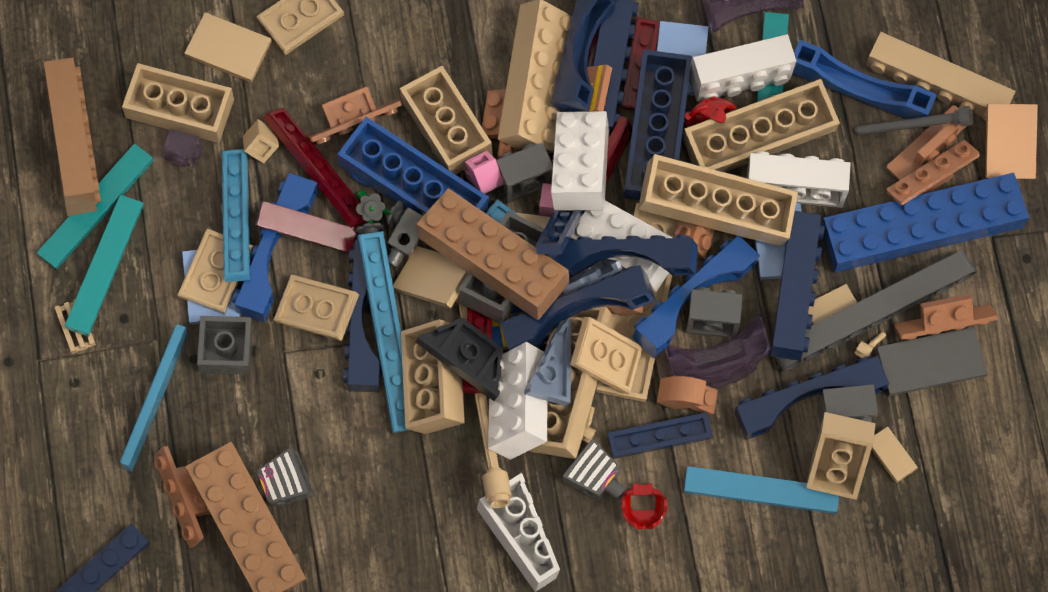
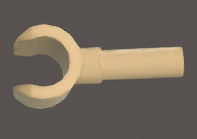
M881 332L869 345L861 341L855 354L861 358L869 356L873 348L886 334Z
M594 407L590 408L582 440L587 443L593 439L596 430L590 427Z

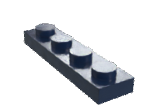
M554 210L536 243L537 254H545L548 257L562 254L583 214V210Z
M707 412L607 433L613 459L709 440L713 437Z
M131 523L55 592H97L150 544L149 541Z

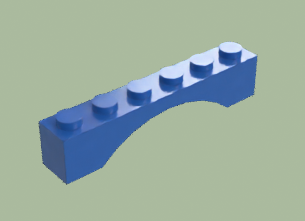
M799 40L794 51L796 64L792 74L812 82L821 79L823 85L827 88L905 119L928 116L937 94L915 85L892 83L861 73L838 61L824 49Z
M289 173L286 181L282 180L280 183L278 201L272 204L309 214L318 193L317 182ZM264 228L261 229V242L259 246L255 245L251 254L253 261L250 266V280L243 281L241 290L237 289L233 297L236 313L265 323L274 301L268 279L269 262L273 249L283 234Z
M737 236L733 241L728 239L720 247L719 251L721 252L716 256L710 255L702 264L703 268L696 271V275H688L685 280L686 283L682 287L677 285L669 293L668 296L670 298L664 303L659 301L652 308L650 316L647 318L643 316L636 322L632 339L641 345L653 359L671 343L675 334L678 314L689 301L692 289L696 290L699 287L708 288L723 282L739 281L756 266L760 255L740 236Z

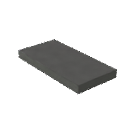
M975 327L876 348L877 355L890 383L887 388L888 396L986 377L988 374Z

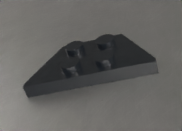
M464 318L452 321L450 325L440 326L428 334L423 333L416 339L415 343L491 400L495 401L500 395L498 381L501 377L502 367L500 361L503 356V348Z

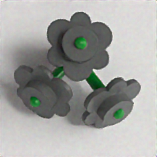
M359 191L357 198L361 203L356 206V211L358 214L363 215V219L368 223L356 228V232L360 235L384 232L385 228L382 227L381 223H373V220L378 221L382 218V212L389 215L387 224L390 225V228L394 229L405 213L403 202L399 200L390 210L385 208L383 202H380L381 198L378 194L373 193L368 196L365 191Z

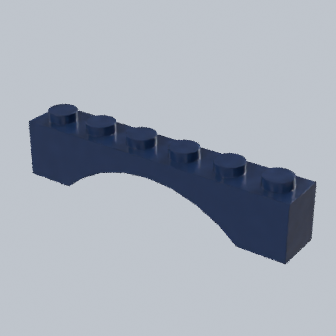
M576 0L551 101L562 112L589 111L594 92L587 72L589 48L598 26L615 5L616 0Z
M652 235L650 239H641L638 236H626V239L603 236L601 240H592L590 237H578L577 240H569L562 254L550 258L568 269L569 277H574L580 271L596 262L623 256L651 261L671 275H696L698 245L688 235H676L675 238Z
M355 240L354 248H350L349 263H354L353 272L348 273V287H352V291L357 292L359 297L351 315V320H349L346 328V335H350V344H345V359H349V368H344L343 382L348 383L349 392H379L380 361L372 352L363 331V313L368 293L358 240Z
M640 265L631 266L617 275L602 278L600 282L590 286H582L571 294L558 296L539 320L525 312L512 315L508 320L500 323L509 350L525 342L539 349L560 321H564L582 311L605 306L634 310L654 302L656 299L648 274Z
M870 356L858 359L854 365L847 367L846 364L835 367L832 370L833 372L826 375L817 373L809 377V381L803 383L794 381L786 385V389L780 391L772 389L763 393L762 397L753 400L750 397L740 401L734 413L745 440L768 433L784 411L805 398L821 394L824 389L874 384L875 394L886 391L890 383L879 357L870 358Z

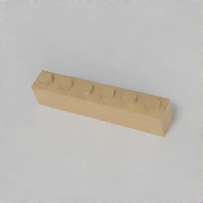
M880 32L866 64L872 71L889 75L898 83L915 85L933 92L944 103H952L959 107L970 106L972 113L981 116L985 121L987 104H1010L1016 92L883 32Z

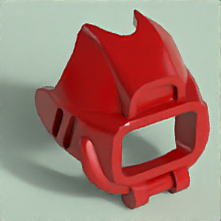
M713 96L709 100L706 98L696 105L691 112L685 113L684 125L688 127L690 124L696 125L710 119L720 124L726 121V113L734 111L737 107L732 102Z
M633 483V488L625 491L621 497L624 518L635 529H654V527L662 522L665 516L667 497L661 491L652 488V483H647V485ZM652 495L655 497L656 508L654 510L631 509V496Z

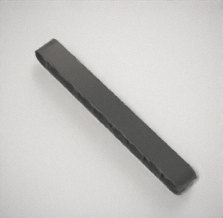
M964 250L954 253L812 325L810 330L806 329L805 337H809L810 341L808 352H803L801 361L775 358L783 372L791 370L966 281L975 275L977 271Z

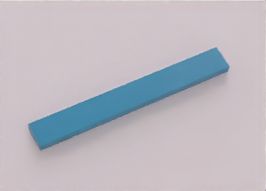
M383 231L358 235V243L392 433L410 431L405 429L401 328Z

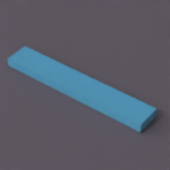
M244 149L222 151L224 281L250 280L248 153L244 152Z
M177 324L173 330L124 450L120 463L126 471L132 472L176 366L188 336L184 326Z
M687 466L684 493L830 514H837L839 500L838 495L807 489V483L690 466Z

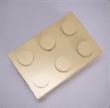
M825 412L810 463L806 488L857 500L873 445L876 423Z

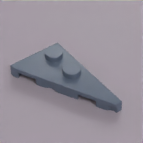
M605 259L596 262L574 277H570L569 285L559 296L571 294L582 286H590L600 282L602 278L612 276L622 271L623 268L617 260Z
M570 319L562 320L558 324L524 390V395L563 406L571 403Z

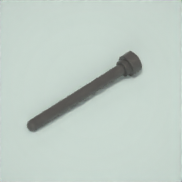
M962 106L958 110H954V113L860 125L854 131L856 135H866L948 123L970 126L973 124V116L970 106Z

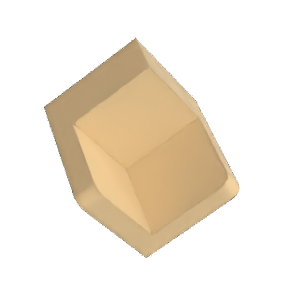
M259 119L243 136L244 152L262 163H265L279 147L278 136L270 126Z

